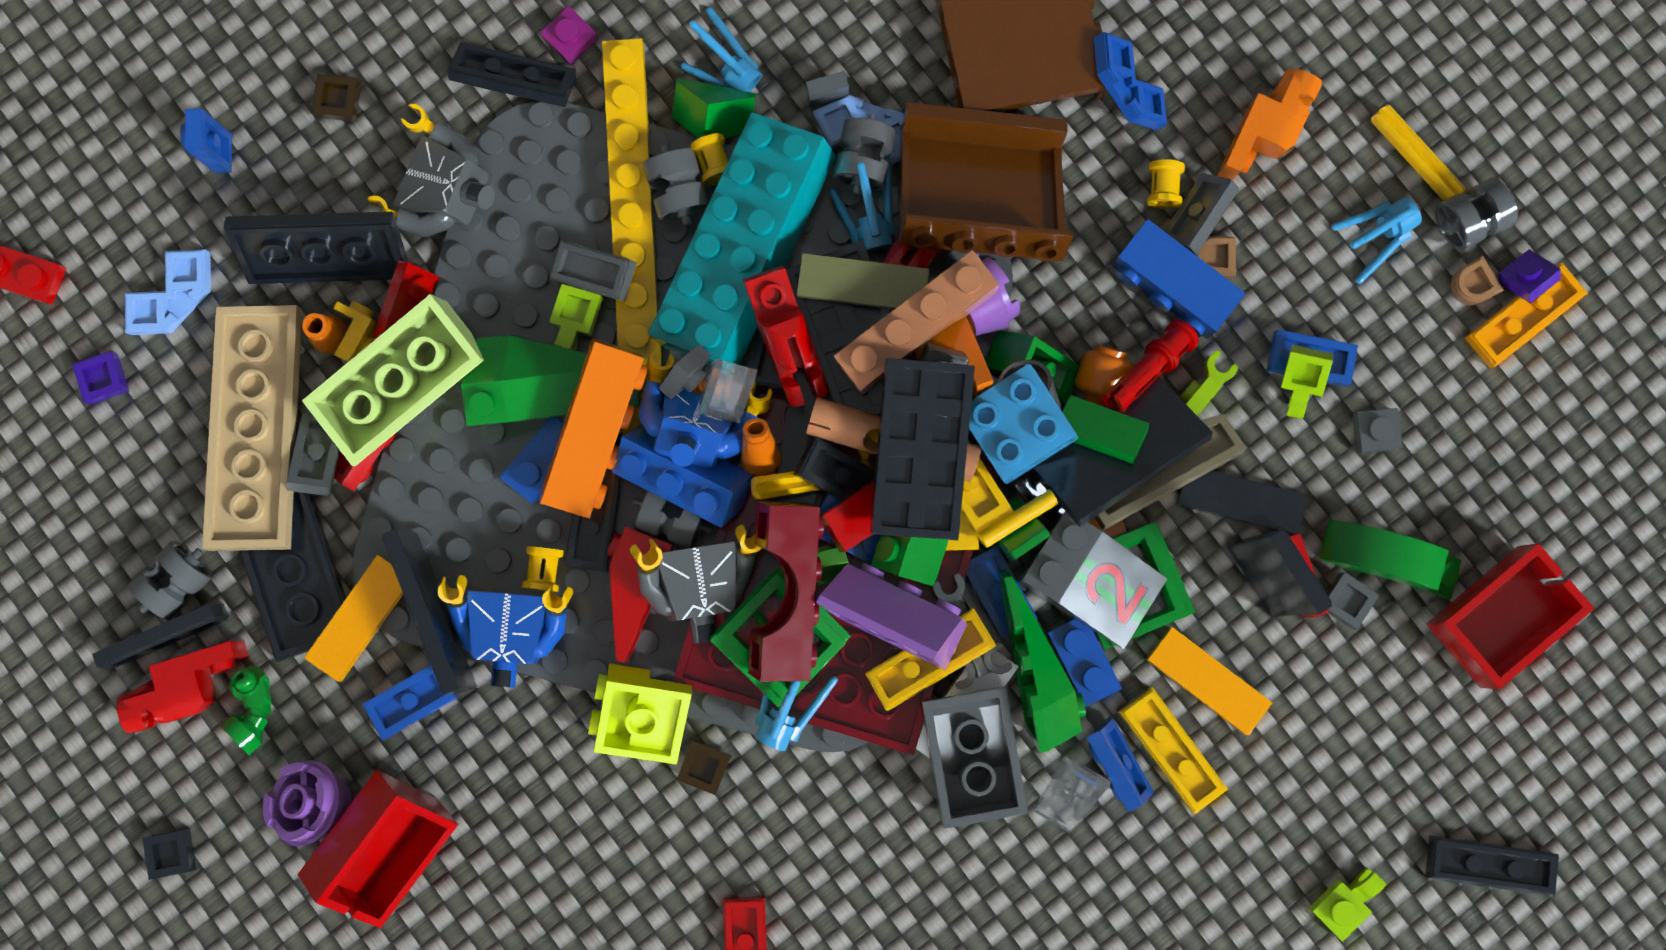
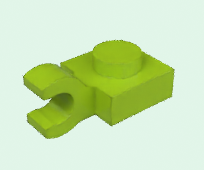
M561 284L549 321L552 326L560 328L555 345L576 351L579 334L591 337L603 300L601 295Z
M1297 345L1291 346L1281 388L1292 390L1286 416L1303 419L1310 394L1323 397L1334 353Z
M1219 350L1206 358L1203 366L1204 380L1200 383L1193 380L1179 396L1197 416L1221 389L1223 383L1231 379L1238 370L1236 364L1229 367L1225 373L1219 372L1216 369L1215 361L1222 354Z
M1367 867L1348 887L1337 879L1309 909L1343 942L1372 913L1364 902L1379 894L1387 884Z

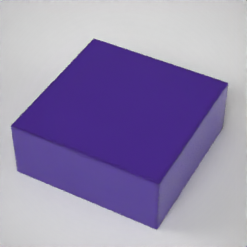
M110 351L72 364L84 403L91 405L129 392L117 353Z

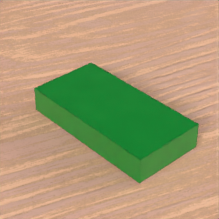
M1070 395L1062 411L1079 438L1074 443L1131 464L1134 463L1149 429V423L1072 395Z

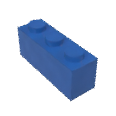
M1147 219L1112 264V267L1117 270L1116 275L1121 281L1133 288L1136 286L1140 287L1150 295L1148 299L1155 307L1163 312L1170 310L1180 319L1189 323L1197 332L1198 337L1203 335L1208 339L1216 333L1246 294L1149 219Z
M642 424L622 437L616 456L617 462L612 473L721 528L743 509L751 486V479L754 477L753 474L746 472L743 468L724 459H719L712 469H704L694 465L678 466L674 464L670 457L658 454L653 450L654 437L647 433Z

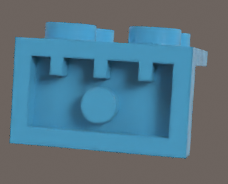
M1030 364L1017 370L971 401L969 429L1006 484L1079 439Z

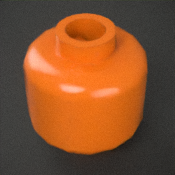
M1099 344L1096 345L1095 350L1084 352L1075 379V386L1080 391L1086 393L1084 400L1103 406L1101 402L1102 395L1134 366L1131 361L1127 360V352Z

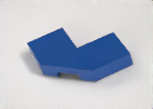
M1106 32L1095 36L1094 48L1097 76L1127 120L1154 130L1166 126L1163 88L1136 79L1132 42Z

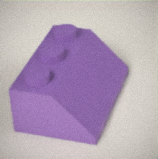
M862 563L860 569L847 564L820 594L816 603L831 615L943 670H946L968 625L963 618L959 617L961 609L941 599H938L935 605L920 598L923 593L920 589L904 581H900L896 587L883 580L885 573L866 563Z

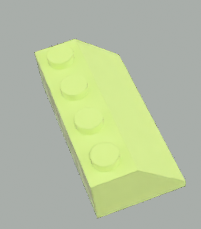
M430 294L305 397L302 402L352 466H356L484 361L471 331L449 303Z

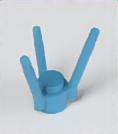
M708 7L706 9L707 15L736 55L732 57L695 20H691L689 26L726 63L720 71L724 80L722 81L685 62L681 63L680 68L708 84L751 92L762 77V73L757 70L759 65L747 55L713 8Z
M890 157L884 158L889 164L885 188L883 189L884 220L882 214H876L869 179L863 162H858L857 170L867 216L858 219L860 227L857 228L837 190L834 188L829 190V194L850 233L852 243L862 240L867 253L893 246L892 237L896 236L893 224Z
M1401 198L1393 204L1386 201L1374 209L1348 217L1331 225V229L1337 231L1378 217L1377 226L1350 243L1352 249L1358 248L1380 234L1387 238L1394 237L1356 277L1355 282L1357 284H1361L1402 243L1412 238L1410 231L1421 224V213L1415 203L1409 198Z
M832 676L795 724L793 723L796 717L789 713V710L800 686V681L791 682L780 709L772 707L770 713L771 700L763 693L761 708L754 722L759 725L755 738L769 747L786 751L790 740L798 741L805 725L838 682L837 677Z

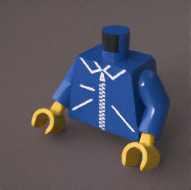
M656 350L652 351L646 364L648 367L646 375L650 378V381H646L644 384L638 416L647 433L654 437L653 450L658 454L670 457L674 464L678 466L694 465L704 469H712L719 459H727L741 454L743 426L748 420L757 418V415L767 412L770 406L772 390L769 388L767 396L764 398H755L753 395L756 389V382L751 383L746 393V411H742L740 407L694 392L689 393L685 389L671 400L659 387L670 373L674 364V357L670 354L666 366H659L654 361Z
M443 576L438 587V595L442 601L447 603L452 625L464 649L471 652L472 659L493 661L490 686L515 688L518 663L537 664L539 658L548 656L565 633L567 604L573 595L571 587L566 588L563 597L554 594L553 582L549 584L543 597L468 591L466 596L464 595L467 586L465 576H458L456 589L449 587L446 583V577Z

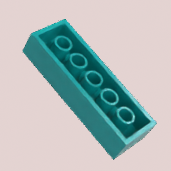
M751 112L648 332V335L661 346L685 356L697 345H701L712 355L705 365L735 376L758 327L742 279L781 265L786 266L836 158V155L823 136Z

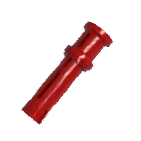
M1172 320L1166 326L1165 333L1159 339H1152L1146 345L1144 357L1102 395L1101 402L1103 406L1114 410L1119 405L1115 411L1123 413L1159 375L1172 372L1178 366L1179 358L1184 353L1192 352L1198 346L1199 338L1195 329L1184 320Z

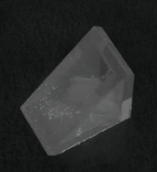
M715 359L705 368L706 376L702 383L698 413L740 423L757 370Z
M1065 755L1037 802L1034 812L1070 833L1108 789L1111 781Z

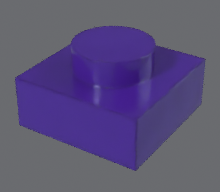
M1528 249L1498 273L1499 283L1528 303H1532L1561 280V269Z

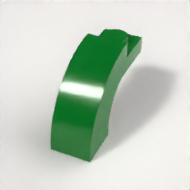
M1330 519L1319 559L1345 570L1391 579L1445 599H1452L1462 561L1449 555V550L1419 539L1379 528Z

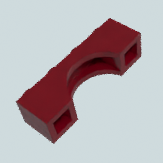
M757 501L754 545L767 550L776 558L782 568L785 579L784 597L777 612L766 623L750 630L748 674L760 682L811 680V668H814L817 662V649L813 642V626L817 625L819 621V605L816 603L815 590L816 583L820 581L822 575L821 560L817 557L818 540L823 537L824 518L820 514L819 506L803 502Z

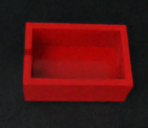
M1536 543L1517 546L1428 621L1426 625L1480 688L1501 689L1595 608L1570 579L1547 581L1545 584L1541 582L1540 579L1558 578L1564 572L1542 546Z
M376 770L297 875L315 903L342 914L349 912L352 918L381 929L459 824L437 798Z

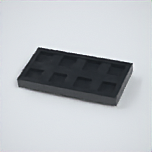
M862 240L822 255L870 261ZM801 264L786 269L797 306L803 312L810 337L815 346L820 366L834 402L880 415L883 380L861 395L837 364L834 355L887 316L890 310L798 298L797 290Z
M885 358L870 522L871 534L945 540L959 539L974 365Z

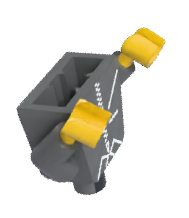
M409 104L408 106L411 109L421 113V119L416 124H410L401 118L402 123L412 132L425 131L430 135L428 138L421 136L392 205L398 211L389 209L386 201L379 196H370L367 200L373 206L382 207V212L393 211L398 229L424 237L449 230L453 225L466 226L471 222L476 207L486 210L493 204L495 198L494 190L491 186L486 185L488 173L478 166L479 156L465 136L440 121H437L435 124L429 120L423 108L417 104Z
M739 525L735 530L740 544L737 547L734 541L662 553L654 540L649 539L650 550L644 555L641 554L636 544L630 548L631 555L638 563L637 573L641 594L660 615L667 616L669 621L689 619L693 644L710 641L709 638L717 629L714 614L735 611L736 603L744 595L753 572L757 551L762 549L754 545L755 534L751 538H746L744 525Z

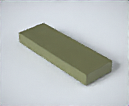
M802 253L797 297L896 309L928 284L929 269Z

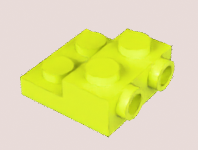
M609 663L607 675L599 674L594 699L602 700L601 710L592 709L588 735L596 736L594 752L677 764L692 695V685L650 679L651 670Z

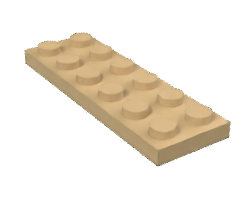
M297 305L216 307L202 549L208 551L291 549L294 491H287L286 481L295 448L302 326V309Z

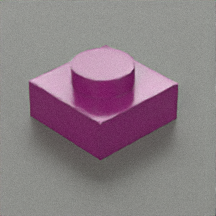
M570 6L563 10L540 32L542 38L569 65L576 61L599 39L597 33Z

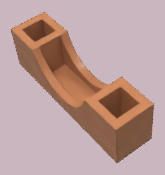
M972 250L835 354L834 358L860 394L863 395L883 380L885 358L907 359L936 334L954 322L963 319L995 295L998 291L999 283Z

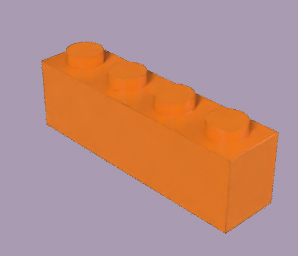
M592 338L539 495L540 504L589 519L593 508H601L607 491V485L601 483L606 468L613 470L616 465L619 446L615 445L619 430L628 429L633 415L634 406L628 405L633 389L640 391L646 377L648 367L642 365L644 358L641 354Z

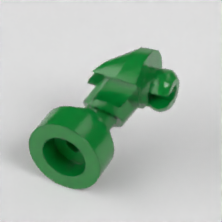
M258 666L238 669L232 675L228 689L243 704L247 713L245 715L233 714L220 725L249 756L263 744L262 732L268 723L266 715H272L270 681L263 669Z

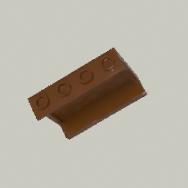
M935 0L958 108L1001 112L1092 93L1095 94L1096 100L1102 99L1106 88L1097 76L1094 37L1102 33V28L1099 22H1094L1091 9L1094 8L1095 0Z
M907 102L900 128L899 245L915 246L920 249L954 250L961 253H969L973 250L975 253L994 254L1001 257L1014 256L1039 259L1041 261H1063L1073 238V231H1067L1065 228L1061 148L1068 132L1067 120Z

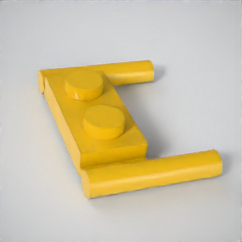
M979 458L971 482L964 481L961 512L974 532L976 531L983 545L988 548L1057 505L1058 501L1049 489L1013 511Z

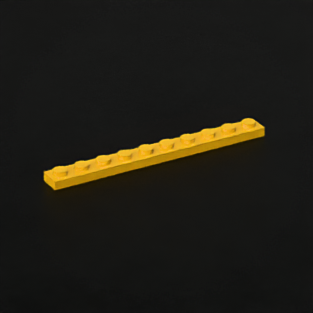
M642 38L602 41L613 255L637 263L625 302L616 300L618 347L641 354L644 358L642 362L644 366H646L651 352L656 350L654 361L657 365L662 366L661 345L648 335L659 308L652 188L649 187L643 168V162L650 158L644 42ZM647 375L640 390L641 398L645 382L650 381V378ZM634 406L628 429H622L623 436L642 424L638 416L640 406Z

